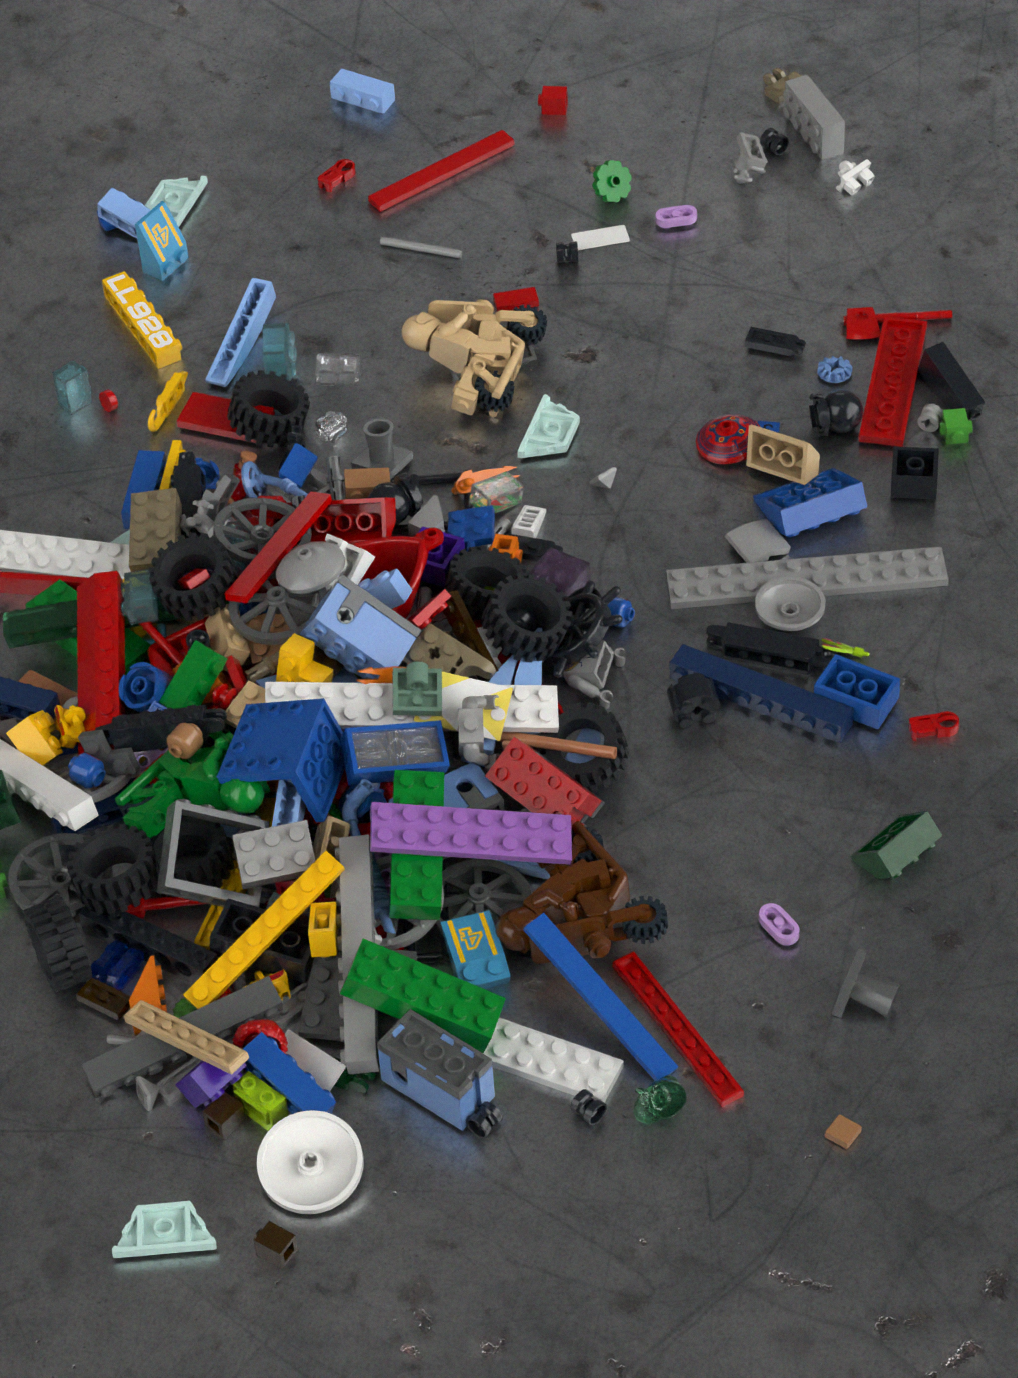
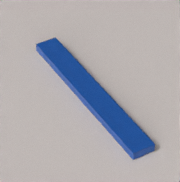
M542 913L524 927L523 931L657 1084L661 1083L678 1069L679 1066L545 913Z

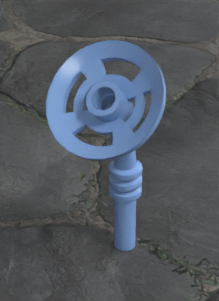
M252 461L245 462L242 466V484L248 498H258L253 490L259 493L258 496H266L267 485L279 487L280 490L288 495H304L305 497L308 495V493L298 488L297 484L288 478L281 479L262 474L258 466Z

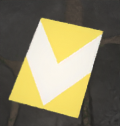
M442 672V711L446 707L454 708L457 712L455 719L446 720L443 716H431L428 720H422L415 716L414 721L441 720L442 728L458 731V709H462L464 698L469 696L498 695L499 698H495V706H499V708L505 711V718L501 721H496L491 717L492 710H485L483 708L484 738L500 741L513 688Z

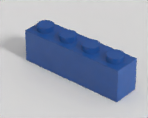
M138 450L121 511L124 529H130L131 493L159 490L167 462L165 452Z
M261 1032L243 1048L249 1055V1059L245 1062L247 1066L244 1069L250 1071L286 1098L287 1108L291 1114L310 1110L333 1113L336 1105L333 1095L328 1090L322 1089L309 1072H304L297 1066V1062L291 1055L285 1054L280 1050L273 1038L267 1037Z

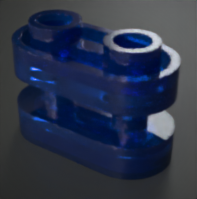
M115 940L106 946L104 952L97 960L92 962L90 966L92 978L103 983L107 982V985L122 991L140 970L144 961V953L136 948L128 950V946L125 943Z

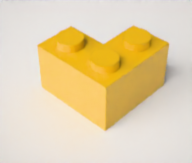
M294 633L279 650L276 682L332 683L334 670L313 661L315 642Z
M44 710L26 717L6 732L18 751L42 766L47 765L63 753L60 748L61 743L55 736L51 735L56 730L55 722L52 716L47 712L45 713Z

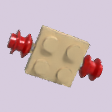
M251 681L246 683L238 695L237 689L231 688L228 690L229 687L226 683L217 686L213 691L214 705L218 706L222 703V708L227 713V719L224 722L234 728H237L246 704L265 703V688Z

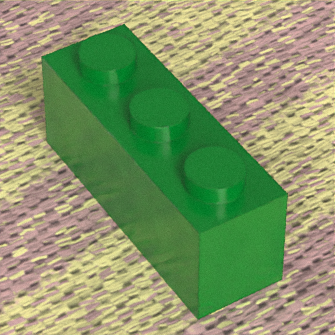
M195 640L159 703L173 709L184 708L190 705H201L228 659Z

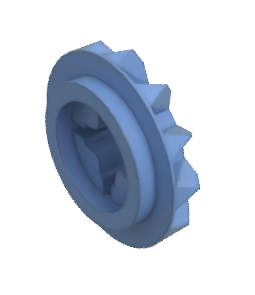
M832 356L831 359L824 357V360L818 364L817 373L826 382L840 383L851 377L852 365H850L849 360H843L842 356L839 358Z

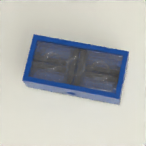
M441 720L346 728L340 739L348 785H357L362 779H366L371 783L392 782L394 780V770L444 772L445 775L450 766Z

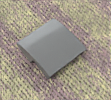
M767 519L744 524L725 535V538L746 563L768 561L770 556L788 554L791 548Z

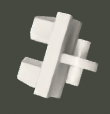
M866 159L856 166L855 162L842 161L839 164L840 171H838L841 183L836 186V189L839 192L845 189L849 194L854 195L861 188V185L857 182L858 180L865 186L872 183L875 175L869 170L871 162Z

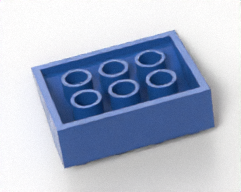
M835 468L819 472L815 478L805 485L791 482L753 496L754 501L774 528L786 537L796 536L805 529H816L820 526L819 524L825 522H836L842 516L855 515L860 513V510L867 508L863 483Z

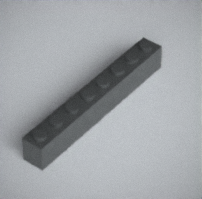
M267 976L179 1019L226 1041L233 1037V1033L237 1031L239 1026L248 1021L275 1018L283 1010V1004L270 977ZM146 1033L81 1065L95 1097L102 1096L104 1098L115 1093L116 1089L123 1085L131 1086L135 1084L136 1077L138 1076L142 1077L148 1073L149 1075H154L162 1071L163 1066L169 1063L177 1064L182 1062L189 1053Z

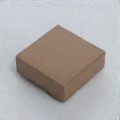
M839 1114L825 1131V1138L848 1149L861 1133L862 1126Z

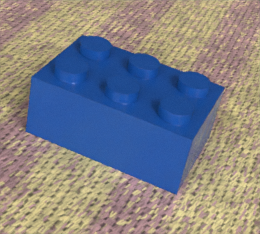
M837 654L834 655L814 684L815 694L853 707V720L875 729H879L899 699L900 678Z

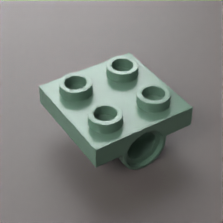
M412 662L406 668H393V715L442 716V669H428V665L424 662Z

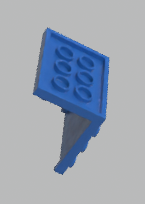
M324 698L246 704L218 772L217 779L220 784L232 781L231 779H239L246 782L291 779L315 822H325L345 770L340 743L343 731Z

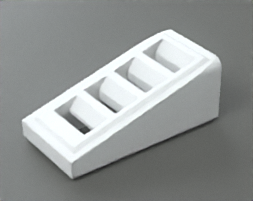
M524 505L513 524L512 534L536 538L545 517L546 509Z

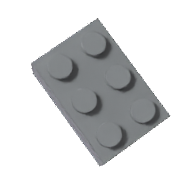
M307 820L232 835L243 889L299 878L315 862Z

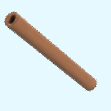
M502 732L501 739L498 741H511L513 737H516L531 747L615 759L617 755V747L519 732Z

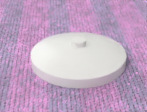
M302 1111L283 1118L267 1132L257 1154V1172L266 1194L280 1207L299 1214L322 1213L343 1203L356 1189L362 1176L364 1164L362 1148L353 1129L341 1118L323 1111Z

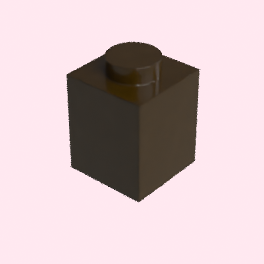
M224 1092L203 1111L205 1127L225 1140L246 1121L244 1104L239 1098L231 1097Z
M271 1221L263 1229L260 1228L254 1236L253 1241L256 1255L281 1269L285 1267L298 1250L296 1235Z

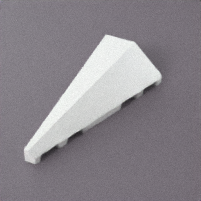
M327 534L325 541L337 545L342 550L345 557V565L341 574L326 586V590L328 591L342 575L358 585L375 556L364 549ZM315 593L313 594L311 605L317 607L319 604V594Z

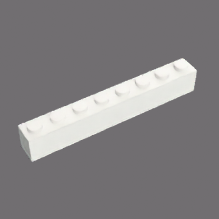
M0 739V785L6 786L11 793L20 795L24 801H29L36 809L43 810L50 818L54 817L62 826H68L74 831L99 816L89 794Z

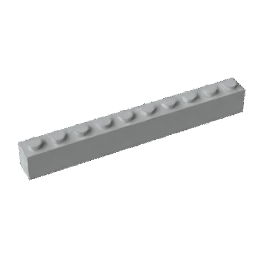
M369 835L339 837V847L335 848V858L345 868L336 878L337 884H340V891H336L337 906H341V913H337L338 929L341 928L342 934L337 936L338 950L342 951V958H338L339 973H343V980L338 982L339 994L362 939L364 938L375 943L373 855L370 852ZM343 996V1003H339L340 1019H344V1026H340V1039L345 1044V1049L340 1050L341 1064L346 1065L348 1074L380 1072L377 1042L379 1041L378 1010Z

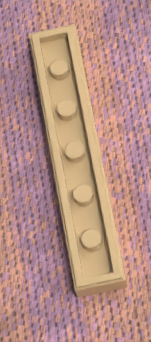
M142 1000L123 1016L126 1023L231 1075L249 1059L247 1051Z

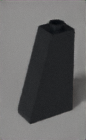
M941 342L925 349L918 367L917 376L949 409L965 408L968 420L977 419L982 414L985 401L945 343Z

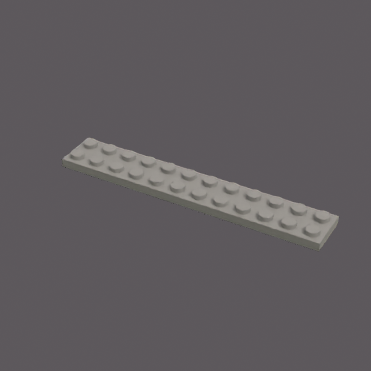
M942 547L666 570L671 609L755 602L756 595L762 586L771 580L781 577H799L809 580L821 589L824 596L948 586L949 580Z

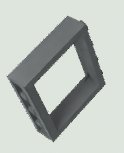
M178 799L167 807L157 893L221 907L225 906L228 898L259 907L262 886L248 888L247 895L173 877L181 815L250 831L269 828V821L261 820V817L256 815H238V812L233 810H216L212 805H194L186 799Z

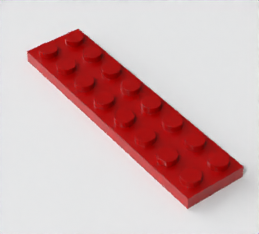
M884 316L859 432V442L903 447L927 330V321Z

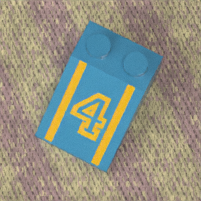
M164 201L157 204L135 223L142 271L163 281L189 258L186 240Z
M490 910L440 922L454 977L483 989L509 983L511 978L500 939L496 934Z

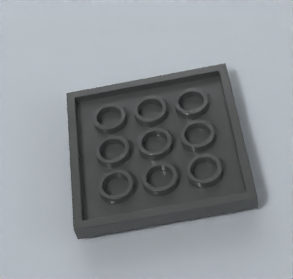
M338 949L337 956L327 958L314 957L298 1030L300 1037L341 1041L340 1026H344V1019H340L339 1003H343V996L339 994L338 982L343 980V973H339L338 958H342V951ZM390 949L417 961L416 951ZM378 1010V1037L380 1040L400 1019Z

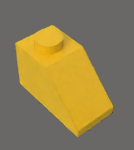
M336 902L311 904L308 927L311 957L327 958L337 956L338 926Z

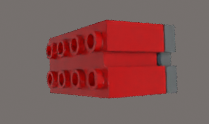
M513 737L485 775L486 778L532 813L571 815V829L576 821H580L587 827L584 822L589 816L594 818L605 803L531 746L516 737Z

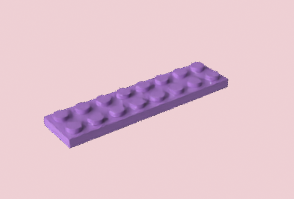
M372 802L370 806V852L570 865L572 861L571 815Z

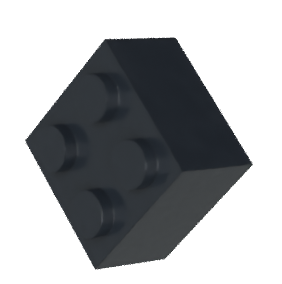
M893 446L891 498L936 500L939 448Z

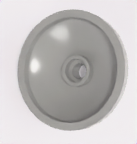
M315 541L302 544L287 553L279 563L276 570L277 582L287 592L294 594H304L320 590L332 583L341 574L345 565V557L337 545L329 542Z
M781 577L769 581L760 588L755 598V609L759 618L770 627L783 631H798L814 625L821 619L825 612L826 601L821 589L811 581L799 577Z

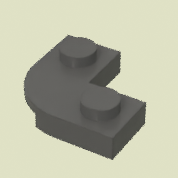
M102 729L82 732L78 736L84 752L101 760L107 775L137 773L140 769L132 748L111 750Z

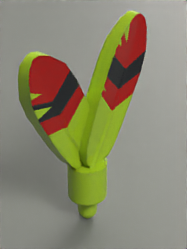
M827 638L821 639L822 642L826 643L822 644L821 647L831 651L848 653L860 658L862 656L869 657L870 655L863 648H853Z

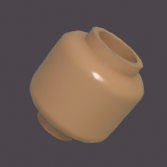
M180 723L167 737L170 754L176 758H191L203 745L202 731L193 723Z

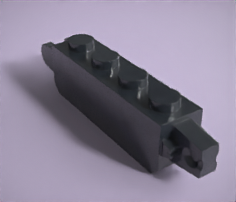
M182 452L179 454L178 466H174V474L171 475L170 480L172 488H176L182 503V515L185 514L187 519L193 517L198 511V507L193 505V501L202 500L206 490V476L196 464L194 453ZM196 528L190 529L191 533L196 532L197 536L200 537L201 533ZM181 529V535H184L185 539L189 538Z
M730 622L726 626L712 624L706 628L708 636L706 640L707 646L722 650V656L728 660L809 675L814 672L815 666L827 667L835 655V651L819 646V639Z
M190 705L184 708H167L161 711H144L139 714L118 715L112 718L111 724L96 727L95 730L102 729L108 744L113 745L115 749L131 747L133 752L168 748L167 737L180 723H193L197 725L202 731L203 743H205L210 733L224 729L227 713L224 709H207L206 705Z

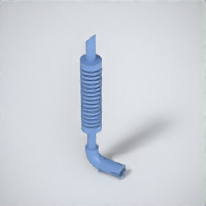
M362 779L357 787L349 795H346L347 799L342 808V819L350 824V836L361 835L357 826V809L374 791L373 784L366 779ZM372 852L375 919L381 920L385 932L396 934L391 918H389L390 897L374 852Z

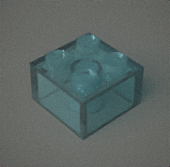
M289 323L263 324L262 356L265 374L275 371L276 376L285 374L287 375L286 379L290 381L293 375H297L296 362H293L297 361L296 348L292 346L295 344L294 331L290 332Z

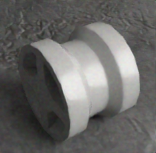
M926 404L917 419L918 426L927 432L936 431L942 420L943 410L935 404Z

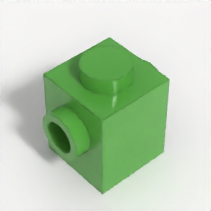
M965 408L943 410L939 431L940 436H944L946 445L968 443L969 433H972V421L967 419Z

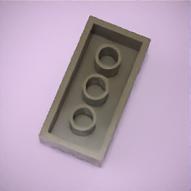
M176 488L131 493L129 568L132 575L143 582L149 581L151 577L149 575V567H153L151 563L153 557L159 558L157 551L160 548L167 549L166 543L170 540L173 543L179 541L177 536L181 535L182 503Z

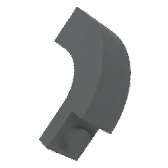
M224 474L217 481L216 489H206L203 494L202 500H206L214 505V509L207 508L206 513L213 521H215L218 513L227 506L231 495L241 480L235 475ZM224 535L232 545L242 542L240 538Z

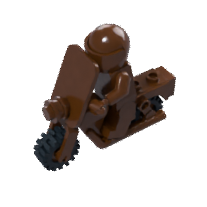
M580 821L574 822L571 829V864L538 863L540 868H544L549 873L550 878L524 900L523 906L505 912L500 916L496 924V934L504 948L521 953H527L531 950L532 960L537 964L549 963L550 960L523 929L542 913L546 914L581 956L590 955L594 959L603 958L609 953L611 947L610 940L616 942L632 938L635 943L641 940V944H645V940H649L651 944L654 943V938L660 940L662 938L661 934L665 935L666 929H668L667 910L663 903L660 904L659 899L656 898L653 902V897L648 896L647 900H644V896H639V901L633 898L631 899L632 904L629 903L630 891L627 873L605 850L600 833L597 834V831L594 829L590 832V828L585 827ZM622 922V927L613 928V924Z

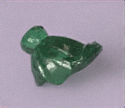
M666 1075L653 1082L647 1089H635L638 1097L634 1104L633 1114L638 1121L644 1124H653L660 1120L670 1119L685 1105L687 1093L676 1077Z

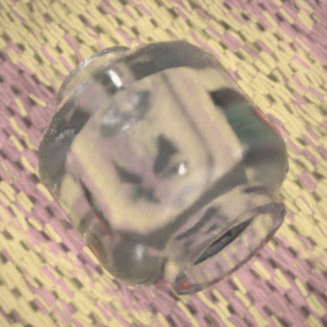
M329 410L315 422L316 429L314 431L324 443H335L347 432L346 423L348 420L341 412L336 413Z

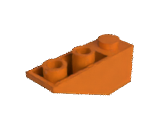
M154 956L149 957L129 999L130 1009L142 1000L167 1012L166 1004H161V1000H166L164 985H159L158 980H163L161 965L155 964ZM133 1026L134 1034L136 1036L141 1032V1030Z

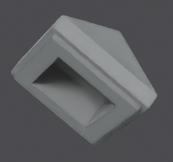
M616 467L606 470L591 479L589 483L594 486L611 489L617 471Z
M138 1076L136 1077L137 1095L145 1110L149 1112L153 1108L160 1087Z

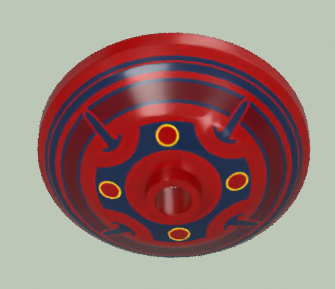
M740 414L718 416L707 422L699 430L696 437L697 450L704 459L717 464H733L747 459L749 425L752 424L758 427L760 425L752 418Z

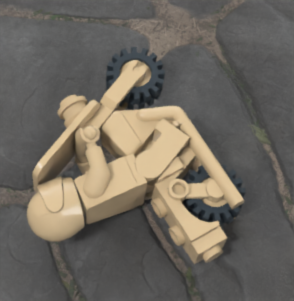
M478 299L475 302L434 300L429 303L427 313L423 311L419 315L409 317L404 322L401 333L408 347L424 352L429 351L431 358L452 371L461 374V380H457L453 388L454 395L451 409L472 416L476 409V404L480 403V408L487 407L486 411H489V415L496 417L499 410H505V407L508 408L510 403H512L515 388L514 380L522 365L525 342H527V345H531V342L535 345L538 341L541 342L543 340L547 327V317L543 315L542 310L537 311L538 307L534 306L531 309V305H527V308H524V305H520L519 309L515 307L513 311L500 310L493 314V305L483 299ZM508 321L507 327L500 325V322Z

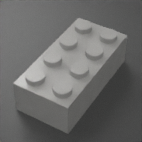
M808 74L785 81V90L783 92L785 107H783L785 117L789 118L793 123L794 128L801 133L804 141L809 143L812 151L821 160L843 154L845 120Z

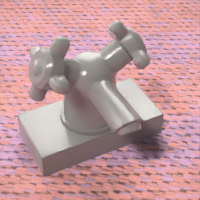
M739 132L736 140L741 153H737V156L733 159H728V163H731V166L734 167V173L739 171V175H734V179H737L738 184L751 183L752 178H749L747 172L753 171L765 174L767 159L758 136Z
M194 500L193 505L198 507L197 513L187 519L185 514L181 515L180 527L188 537L189 533H191L190 529L196 528L200 533H206L211 538L213 536L214 521L206 513L207 508L214 509V505L206 500ZM231 516L224 523V526L231 528L236 520Z

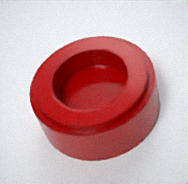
M107 389L100 392L99 400L102 407L107 412L116 410L118 408V400L113 391Z

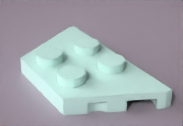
M200 176V180L188 181V177L176 180H161L145 204V207L152 210L157 204L164 201L179 227L207 185V176Z
M544 394L517 451L518 458L567 452L579 426L580 416L573 411L567 410L560 403L558 405L550 401V397Z
M191 1201L137 1205L131 1215L130 1222L125 1225L122 1231V1238L118 1245L113 1246L112 1254L113 1258L216 1250L217 1245L215 1238L206 1229L204 1221L197 1215Z

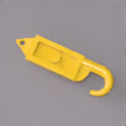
M174 372L171 379L166 382L163 392L156 399L157 417L154 420L155 409L150 412L147 426L151 432H156L164 420L171 414L185 391L184 384L188 372Z

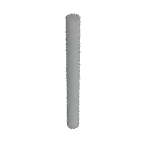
M383 236L380 239V245L459 259L462 257V250Z

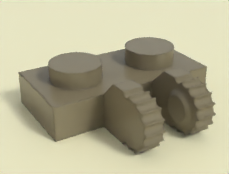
M775 68L772 70L773 75L769 73L764 74L763 80L768 85L765 88V95L778 104L785 101L783 95L785 81L800 77L801 75L794 71L786 76L783 70Z

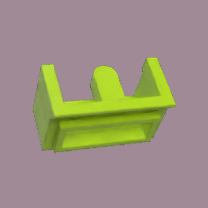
M247 1071L233 1084L234 1097L239 1098L244 1104L245 1114L269 1131L277 1122L289 1116L286 1098L250 1071Z

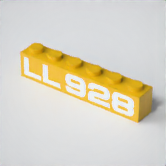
M125 271L103 279L104 296L155 366L160 369L180 361V351L182 350L180 340L173 337L171 328L165 326L162 316L156 314L153 304L147 302L144 292L137 288L135 280L130 278Z

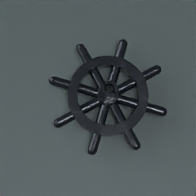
M589 580L586 582L582 594L575 595L566 600L571 605L568 611H572L570 627L553 655L550 657L545 656L544 660H542V664L549 660L556 665L554 677L561 678L566 665L574 663L586 655H589L591 658H597L598 651L595 647L604 638L609 626L620 624L623 621L621 615L611 616V611L608 607V604L621 593L620 587L614 586L600 598L592 594L595 583Z

